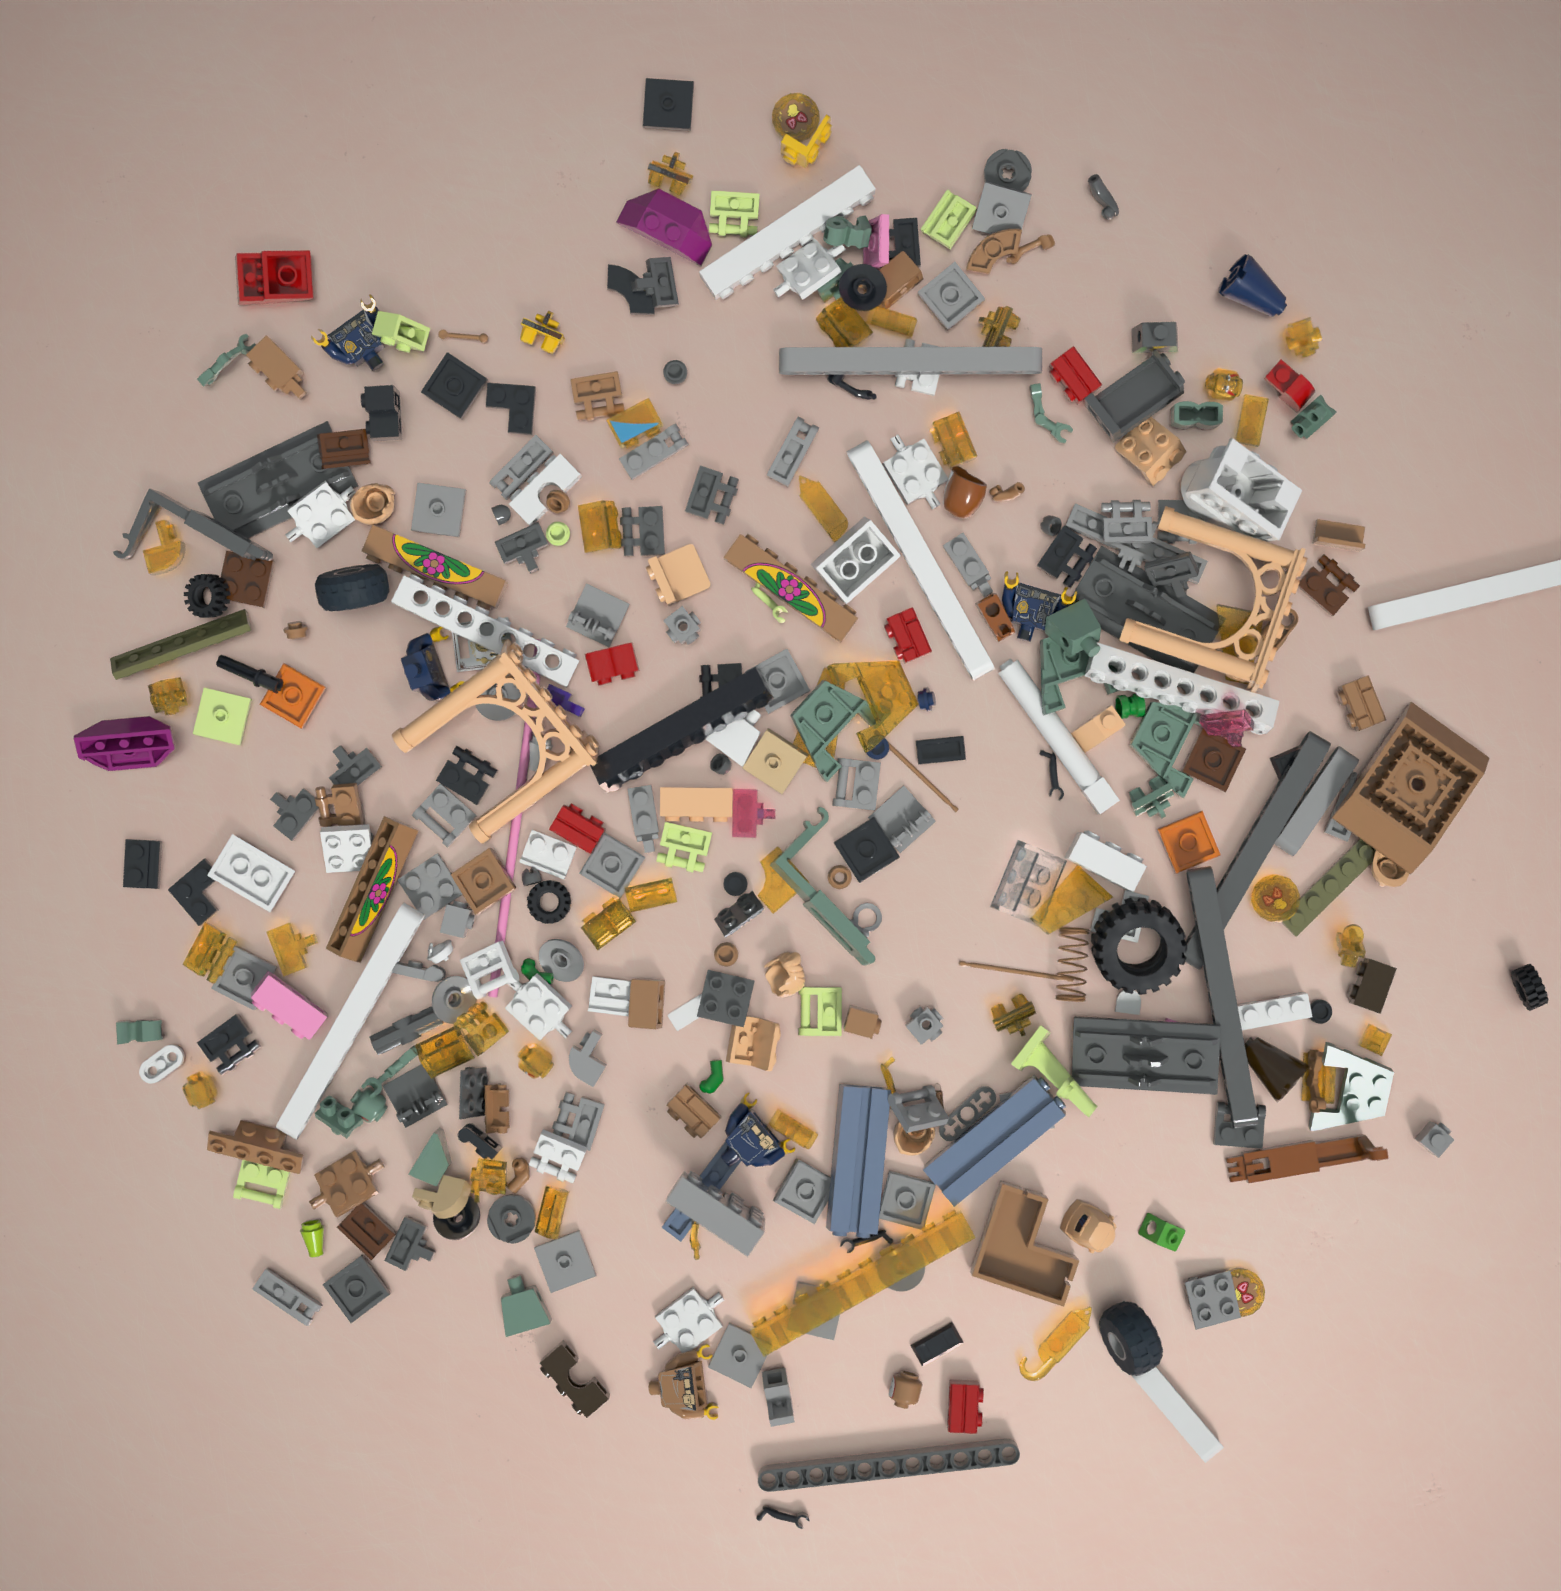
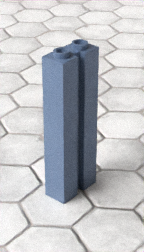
M1034 1074L924 1165L923 1171L942 1190L944 1196L954 1207L1066 1116V1111L1064 1110L1066 1107L1065 1103L1058 1096H1052L1048 1091L1050 1086L1042 1077L1038 1079Z
M839 1084L826 1228L832 1231V1235L847 1236L849 1232H856V1237L870 1238V1234L878 1235L890 1108L888 1095L891 1093V1090L886 1087Z

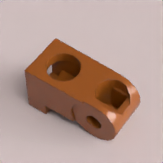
M996 593L975 603L998 642L1015 633L1014 627Z

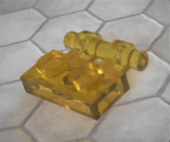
M205 922L182 965L203 977L209 970L210 973L206 980L215 984L218 977L223 975L225 971L224 966L228 958L233 956L237 940L229 937L226 943L223 944L222 942L227 934L212 924ZM219 951L221 953L214 964L212 961L217 952Z
M485 1002L473 1004L468 1012L458 1016L457 1021L453 1024L457 1031L461 1029L467 1030L468 1034L464 1036V1039L477 1056L484 1053L509 1032L496 1013L488 1015L485 1011L487 1009ZM474 1019H477L480 1024L477 1025Z

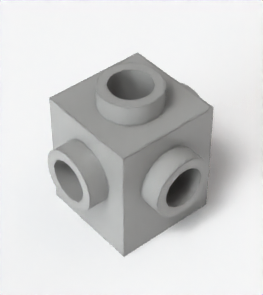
M683 606L663 620L669 628L666 633L674 643L679 641L681 644L686 642L689 645L699 637L697 633L700 631L698 627L701 623L693 611L688 614ZM681 624L688 625L685 631L679 629Z
M920 1006L910 1015L912 1019L905 1024L907 1029L922 1045L928 1039L932 1042L942 1033L940 1029L943 1025L940 1021L944 1018L935 1008L930 1010L926 1006L922 1009ZM928 1020L930 1025L926 1028L922 1027V1023Z

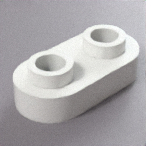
M177 1045L165 1046L142 1063L139 1069L141 1079L150 1084L159 1082L182 1065L185 1058L184 1051ZM171 1052H174L176 1054L175 1061H172L169 1058V1054ZM152 1066L157 1069L156 1075L150 1073Z

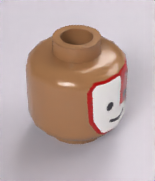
M900 1371V1374L893 1376L888 1395L895 1401V1406L908 1409L909 1405H916L918 1403L923 1384L918 1379L919 1376L917 1374Z

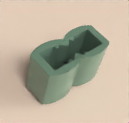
M1183 401L1176 403L1171 408V426L1178 429H1188L1193 426L1200 429H1213L1223 422V405L1217 402H1204L1198 405L1194 402Z

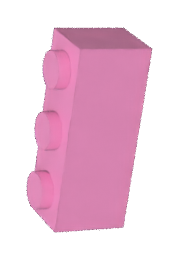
M270 971L265 974L251 992L252 1004L262 1011L267 1009L273 1014L271 1017L281 1025L284 1023L292 1027V1033L301 1039L306 1037L310 1040L327 1019V1012Z

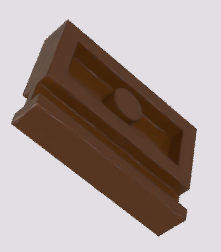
M366 429L317 434L322 469L371 464Z
M364 1202L356 1206L337 1226L370 1260L396 1235Z

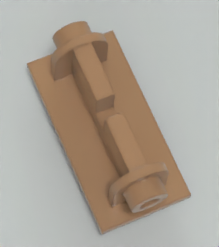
M501 1083L485 1085L486 1134L495 1132L500 1134L507 1133V1129L510 1128L509 1111H502V1107H509V1089H507L506 1084Z

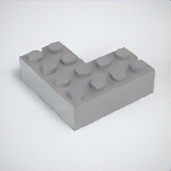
M684 1171L668 1194L666 1202L748 1257L765 1232L764 1213L754 1206L751 1208L746 1207L743 1203L744 1199L733 1192L731 1195L725 1192L722 1197L723 1192L713 1185L707 1187L701 1182L702 1178L692 1171L689 1174Z

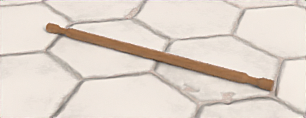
M877 730L873 732L875 736H881ZM889 743V749L946 804L951 806L955 812L959 810Z
M959 961L960 966L1055 980H1067L1069 982L1074 980L1072 977H1062L1054 974Z

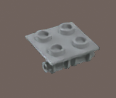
M586 583L574 610L570 613L566 627L610 647L630 604Z
M905 786L900 788L868 817L869 819L872 817L876 818L888 839L899 853L936 822Z
M1230 1270L1199 1279L1198 1277H1192L1185 1282L1195 1330L1241 1318Z

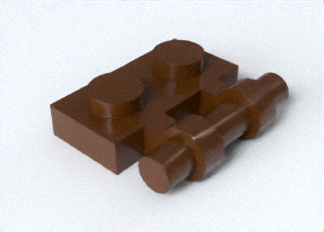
M1323 554L1318 559V562L1324 568L1319 572L1314 566L1311 567L1301 578L1298 587L1328 614L1334 616L1349 599L1342 591L1348 587L1351 591L1355 592L1360 585L1353 580L1354 576L1350 573H1345L1337 566L1338 562L1333 558L1330 560ZM1330 572L1340 580L1337 586L1326 578Z

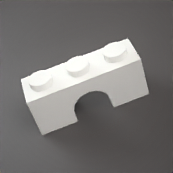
M561 454L557 457L555 455L551 456L544 464L546 468L540 474L535 472L527 480L529 484L523 490L519 488L510 497L512 501L509 505L529 526L535 524L548 511L540 501V492L544 487L555 485L566 493L582 477Z
M1305 992L1282 995L1279 998L1237 1004L1242 1030L1312 1017L1308 993Z

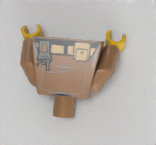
M708 1344L701 1345L698 1351L690 1350L676 1355L665 1365V1370L659 1372L658 1381L649 1382L650 1395H660L661 1405L665 1408H670L671 1412L683 1419H699L704 1416L711 1420L718 1418V1414L709 1413L710 1409L719 1407L714 1402L707 1404L702 1361H698L700 1357L705 1360L712 1357L713 1354L702 1355V1350L710 1347Z

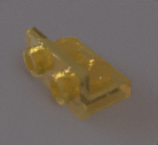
M841 297L825 307L816 317L819 327L826 332L835 347H856L873 334V331L858 312L845 304Z
M602 500L578 505L585 553L620 549L622 537L618 529V510L614 501Z
M478 1158L477 1167H472L470 1181H472L471 1193L474 1194L476 1203H480L482 1191L492 1195L506 1194L507 1162Z

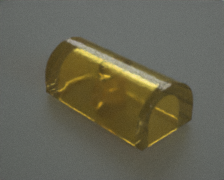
M878 306L869 311L866 323L912 337L917 318Z
M778 1108L768 1122L769 1127L806 1150L812 1147L818 1136V1133Z
M553 1186L545 1187L535 1233L548 1239H558L569 1191Z

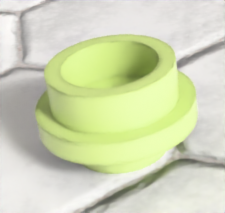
M553 522L546 530V537L551 544L561 546L568 542L570 530L562 522Z

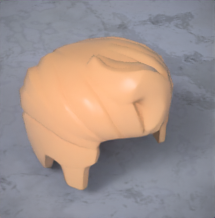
M371 483L358 489L350 502L354 519L367 525H377L389 518L394 510L395 492L393 488L388 485Z
M782 953L764 965V968L769 966L765 977L771 986L772 993L778 997L791 996L805 987V974L799 953Z
M899 1121L893 1131L894 1142L899 1153L910 1156L919 1155L927 1150L935 1137L934 1127L906 1133Z

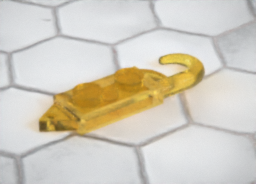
M799 476V497L835 543L842 537L841 535L848 527L847 518L819 481L815 482Z
M1087 1307L1075 1312L1071 1310L1039 1345L1038 1355L1044 1364L1035 1373L1028 1372L1025 1368L1027 1357H1023L1019 1369L1025 1379L1029 1381L1041 1380L1063 1359L1090 1329L1089 1320L1092 1308Z

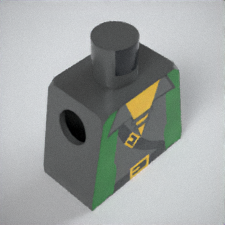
M1145 322L1132 328V353H1151L1155 349L1158 352H1178V327L1176 322Z

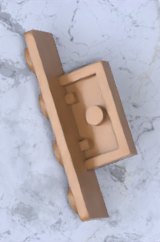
M240 1120L234 1136L210 1131L208 1134V1151L300 1174L302 1170L303 1154L283 1150L287 1134L278 1129Z

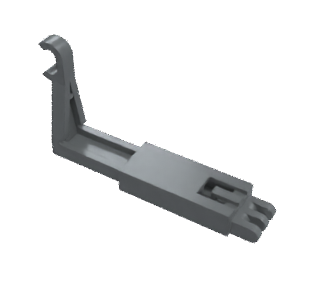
M150 488L142 502L130 533H122L123 538L129 540L127 549L123 554L121 551H113L114 555L118 558H131L145 532L159 512L160 505L184 519V524L244 558L252 560L259 558L270 561L273 558L272 552L210 516L189 509L160 491Z

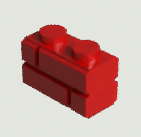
M1074 346L1049 365L1051 369L1049 374L1056 383L1059 381L1065 387L1063 393L1070 402L1075 401L1077 405L1085 397L1094 393L1102 386L1099 379Z
M913 607L886 618L887 624L884 625V629L888 638L893 637L897 646L893 647L899 661L903 659L906 664L932 652Z
M572 803L569 807L563 805L549 830L591 854L606 831L602 827L604 822L592 815L590 819L581 814L583 810Z
M949 1380L948 1432L976 1434L977 1427H982L983 1415L982 1412H978V1405L983 1403L984 1388H979L978 1381Z

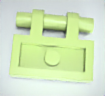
M711 191L710 216L719 217V224L709 223V233H718V236L737 234L740 237L746 238L747 235H755L757 233V226H748V219L758 220L760 194ZM727 218H741V225L727 224Z
M665 822L660 845L669 847L668 854L658 852L656 862L664 863L665 866L671 868L673 866L686 868L688 872H694V870L703 872L705 863L696 861L697 854L707 856L712 832ZM676 849L690 852L689 859L675 856Z

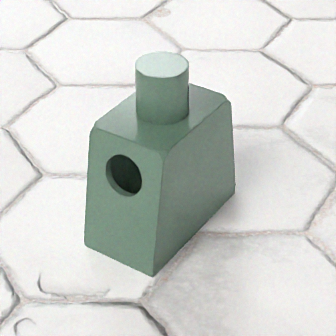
M1085 598L1046 617L1045 633L1068 654L1074 655L1084 650L1089 657H1093L1100 651L1101 648L1097 642L1100 641L1101 626Z
M521 1275L507 1279L511 1292L501 1297L506 1337L550 1324L552 1321L551 1315L537 1287L533 1285L525 1288Z

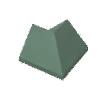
M438 1128L433 1133L409 1172V1175L434 1186H437L448 1166L452 1163L443 1129Z

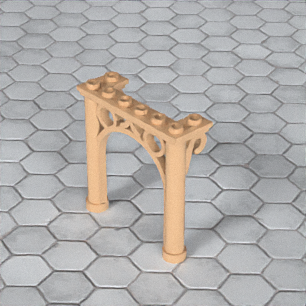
M1165 506L1158 529L1232 553L1247 566L1255 589L1252 612L1247 622L1236 634L1220 642H1198L1129 618L1126 619L1119 641L1127 644L1132 642L1224 673L1231 679L1248 683L1247 689H1250V692L1256 693L1258 688H1263L1268 678L1269 670H1266L1268 660L1273 662L1277 648L1273 647L1275 639H1280L1285 625H1282L1281 621L1283 615L1287 617L1292 606V602H1289L1291 593L1296 594L1300 580L1296 579V577L1301 576L1308 559L1304 557L1306 549L1301 548L1300 550L1295 549L1293 551L1175 512L1174 508ZM1250 557L1264 561L1265 565L1258 570ZM1268 570H1273L1279 575L1277 586L1273 589L1264 587L1260 578ZM1280 591L1273 611L1267 606L1266 597H1262V593L1271 596ZM1259 608H1260L1262 614H1259V615L1257 616L1258 611H1259ZM1262 621H1270L1264 641L1258 631L1250 629L1251 626L1255 628ZM1251 635L1257 641L1255 652L1252 654H1245L1240 650L1239 640L1244 636ZM1233 645L1237 657L1217 650ZM1256 657H1258L1256 663L1250 662V660H1254Z
M509 639L504 641L500 654L492 659L486 667L407 726L399 728L392 733V738L396 745L403 752L407 753L466 708L483 703L506 707L518 714L530 726L539 745L540 760L538 768L530 780L469 824L470 831L482 844L492 838L493 833L587 765L588 767L590 764L592 766L597 764L599 743L591 734L588 736L576 724L572 725L567 719L568 716L565 710L560 705L556 706L551 700L552 695L545 687L541 688L536 682L537 677L534 672L522 665L523 651L517 643H512ZM497 683L496 695H481ZM506 683H513L520 690L521 696L515 700L504 698L502 686ZM526 693L538 708H531L526 704L523 707L520 706L525 700ZM546 716L556 729H550L543 735L542 731H544L545 727L542 720ZM552 736L558 737L565 745L564 751L555 753L546 749V740ZM546 757L555 761L560 760L543 772Z

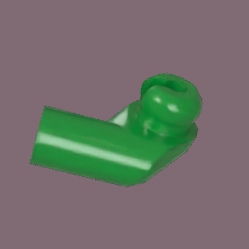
M527 958L523 961L521 973L529 981L538 973L548 984H553V973L539 972L535 968L536 964L533 959Z
M722 1060L710 1061L711 1075L706 1080H702L699 1085L703 1093L711 1094L722 1084L724 1080Z

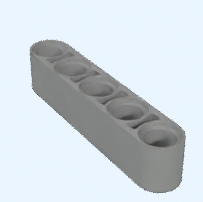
M1340 746L1334 750L1293 810L1274 843L1276 846L1292 857L1299 851L1357 766L1358 758Z

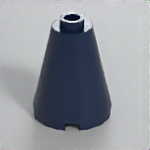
M1249 254L1243 255L1234 263L1229 270L1231 274L1228 279L1224 277L1219 286L1218 292L1223 297L1271 317L1279 316L1287 306L1285 303L1286 296Z

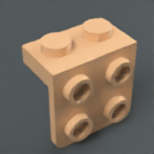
M1152 417L1128 432L1115 445L1116 451L1142 472L1146 481L1152 486L1162 480L1167 472L1175 464L1179 463L1187 453L1180 439Z
M692 544L683 546L659 558L655 556L648 559L649 566L646 567L650 579H656L659 588L655 590L660 601H666L668 606L704 591L711 585L696 549Z
M746 1016L744 1028L732 1025L726 1062L750 1065L765 1071H772L777 1058L775 1053L777 1042L781 1036L780 1025L752 1016Z

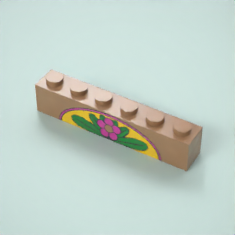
M372 525L362 548V552L367 554L366 559L379 564L380 560L389 563L388 568L398 573L406 570L423 580H430L434 582L433 585L445 591L447 588L456 591L455 595L468 601L469 597L477 600V606L489 611L491 606L496 609L498 608L508 584L504 579L375 525Z
M740 534L724 556V560L841 643L858 620L855 616L857 612L847 604L842 607L836 603L837 597L829 591L825 590L822 593L815 588L817 583L808 576H805L803 579L797 575L798 569L790 563L786 562L783 565L776 560L778 555L769 548H766L765 551L757 546L759 541L751 535L747 534L744 537Z
M383 817L326 946L327 950L342 958L361 963L418 830L402 822Z

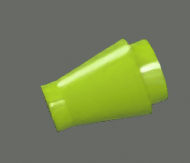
M309 1220L303 1222L300 1232L309 1252V1257L323 1255L324 1226L321 1225V1221Z

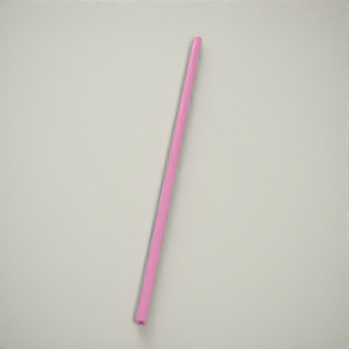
M535 646V648H534V655H533V657L536 656V654H537V648H536V646ZM534 672L537 677L536 682L539 684L540 674ZM528 695L527 706L536 708V704ZM524 722L516 790L525 784L527 780L530 758L529 741L532 740L533 731L526 722ZM522 813L511 820L505 870L512 881ZM511 893L502 898L500 902L495 943L503 941L505 944ZM501 969L491 973L490 981L500 977ZM499 988L488 992V996L498 997Z

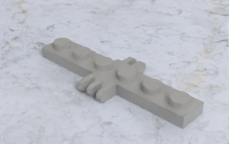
M1075 503L1065 526L1103 543L1102 519L1108 517ZM1156 521L1152 523V536L1158 525ZM1154 537L1151 543L1105 544L1120 551L1118 557L1122 559L1118 566L1119 568L1123 569L1126 561L1130 562L1127 571L1131 573L1135 565L1140 566L1142 561L1150 562L1186 553V551ZM1192 554L1199 569V574L1197 577L1189 578V581L1198 584L1208 561Z

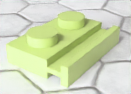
M947 189L922 226L921 231L951 250L977 211V208Z

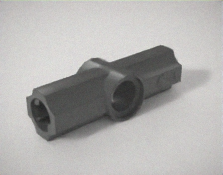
M431 1006L420 1011V1013L413 1016L409 1015L392 1023V1026L369 1036L374 1050L379 1055L400 1044L404 1045L421 1037V1034L444 1024V1022L435 1015Z

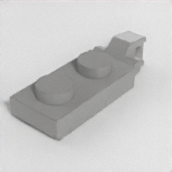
M961 533L943 545V548L967 585L972 590L978 587L984 598L990 595L993 590L987 582L991 579L989 571L965 534Z
M652 785L628 788L637 842L643 841L645 853L654 852L653 839L659 838V828Z

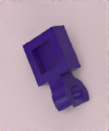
M549 684L547 689L552 695L551 700L556 706L560 705L564 710L581 717L585 708L569 701L572 694Z

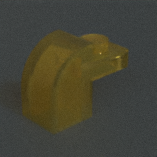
M166 520L155 522L161 546L143 550L148 573L154 576L174 570L181 564L185 556V542L180 540L174 541L177 538L175 527Z

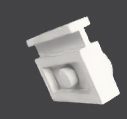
M531 830L519 862L565 879L577 847Z
M592 976L588 1011L629 1016L631 981Z

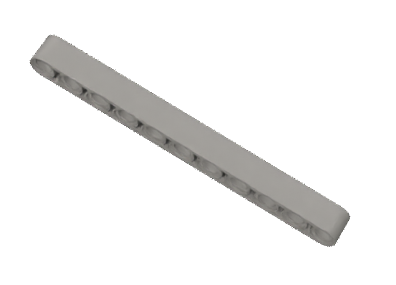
M785 347L779 349V374L1042 373V348Z

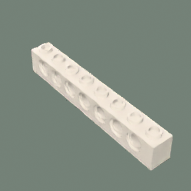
M410 574L409 578L403 576L391 601L393 604L498 655L503 646L501 639L507 633L514 635L515 643L520 646L522 651L526 645L533 644L537 648L536 656L530 658L525 656L523 652L522 665L567 687L579 663V660L575 659L577 654L565 648L561 652L553 648L555 644L547 639L542 638L541 641L532 638V632L520 627L519 631L510 627L511 622L499 616L495 620L488 616L489 611L476 606L474 610L466 606L468 601L456 595L452 599L444 595L445 590L435 585L429 588L422 584L423 579L413 574ZM419 591H424L428 595V600L424 604H417L414 601V595ZM440 602H446L450 606L449 612L445 615H440L436 612V606ZM467 612L471 615L472 621L469 625L463 626L459 624L458 616L461 613ZM490 623L494 628V632L490 636H483L479 631L482 624ZM548 655H556L559 659V665L555 668H549L545 663V658Z
M1098 642L1097 644L1101 648L1095 656L1089 657L1084 676L1091 678L1095 683H1107L1113 685L1117 690H1129L1135 692L1139 697H1151L1159 700L1164 705H1176L1182 707L1186 712H1198L1204 714L1208 719H1220L1228 722L1230 726L1245 727L1250 729L1252 733L1259 735L1267 734L1274 727L1280 702L1278 700ZM1108 665L1114 666L1117 669V673L1112 672ZM1131 672L1137 673L1140 680L1133 678ZM1154 680H1159L1163 687L1157 686ZM1177 687L1183 688L1186 695L1181 694ZM1200 694L1205 695L1208 698V702L1203 701ZM1223 701L1229 703L1231 709H1227L1223 705ZM1246 709L1251 710L1254 717L1248 715Z

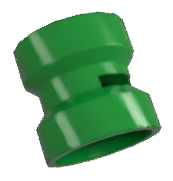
M1133 694L1130 697L1117 695L1115 699L1116 712L1121 719L1128 718L1130 715L1143 717L1146 710L1145 699L1137 694Z

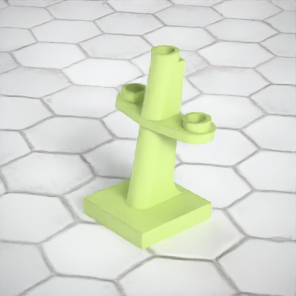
M1040 1025L1011 1064L1020 1071L1027 1066L1036 1067L1059 1089L1056 1093L1059 1098L1069 1099L1086 1116L1090 1117L1098 1106L1046 1047L1044 1042L1051 1033Z

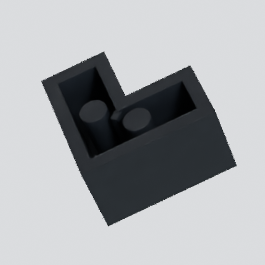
M394 385L364 386L365 393H361V406L369 414V421H366V434L370 435L373 441L402 440L399 390Z

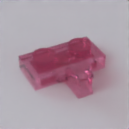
M1246 709L1200 715L1199 723L1208 735L1217 736L1221 734L1222 737H1227L1228 743L1232 747L1242 746L1243 732L1253 730L1255 723Z
M733 789L732 837L757 838V824L763 825V819H776V809H763V803H758V790Z

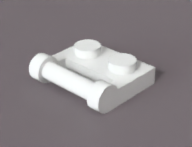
M503 941L492 944L460 960L472 993L477 999L485 997L486 993L507 983L513 984L519 981V974L512 965ZM498 969H503L504 975L483 985L480 983L479 978Z

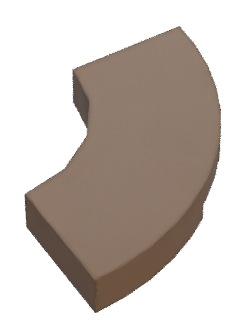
M1003 229L984 238L970 255L966 270L990 274L993 264L999 258L1007 254H1018L1022 229Z

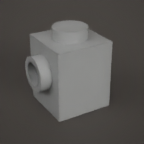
M454 900L453 904L446 905L440 933L460 938L466 937L467 930L472 929L475 915H471L472 909L467 908V903Z
M1431 1121L1415 1138L1418 1143L1438 1158L1455 1139L1449 1135L1452 1131L1440 1122L1437 1125Z

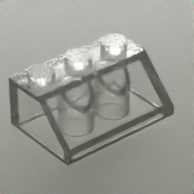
M1018 840L990 907L1040 927L1067 860Z

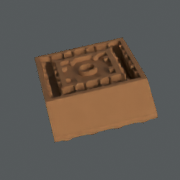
M1410 702L1331 818L1404 871L1412 874L1433 851L1485 774L1489 757L1417 705ZM1414 778L1422 781L1423 788L1421 791L1413 789L1412 780Z

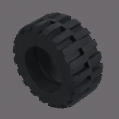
M1138 897V902H1134L1132 898L1124 899L1125 904L1119 905L1117 902L1111 905L1113 910L1110 912L1105 910L1101 914L1103 920L1101 922L1096 921L1094 925L1096 933L1091 935V943L1093 944L1091 947L1092 955L1106 981H1110L1116 989L1123 988L1124 992L1129 994L1137 990L1139 995L1146 994V990L1151 989L1154 993L1160 990L1158 986L1162 984L1168 986L1172 983L1170 978L1173 975L1177 977L1181 972L1179 965H1184L1186 961V956L1184 955V952H1187V943L1184 940L1186 936L1179 922L1166 906L1162 907L1155 900L1148 902L1146 898ZM1146 927L1154 929L1159 934V948L1148 961L1140 964H1128L1121 961L1118 957V944L1129 931Z

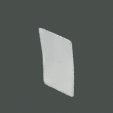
M702 994L668 1014V1018L677 1031L699 1018L697 1013Z

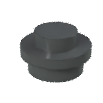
M672 360L665 365L663 374L669 383L680 384L687 377V368L683 362Z

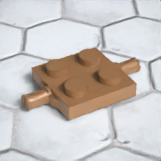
M355 1150L316 1173L314 1176L320 1186L321 1194L309 1200L311 1207L315 1210L326 1202L334 1215L340 1217L375 1196L379 1191L374 1184L373 1174L385 1167L382 1164L383 1162L381 1159H378L372 1164L366 1165Z

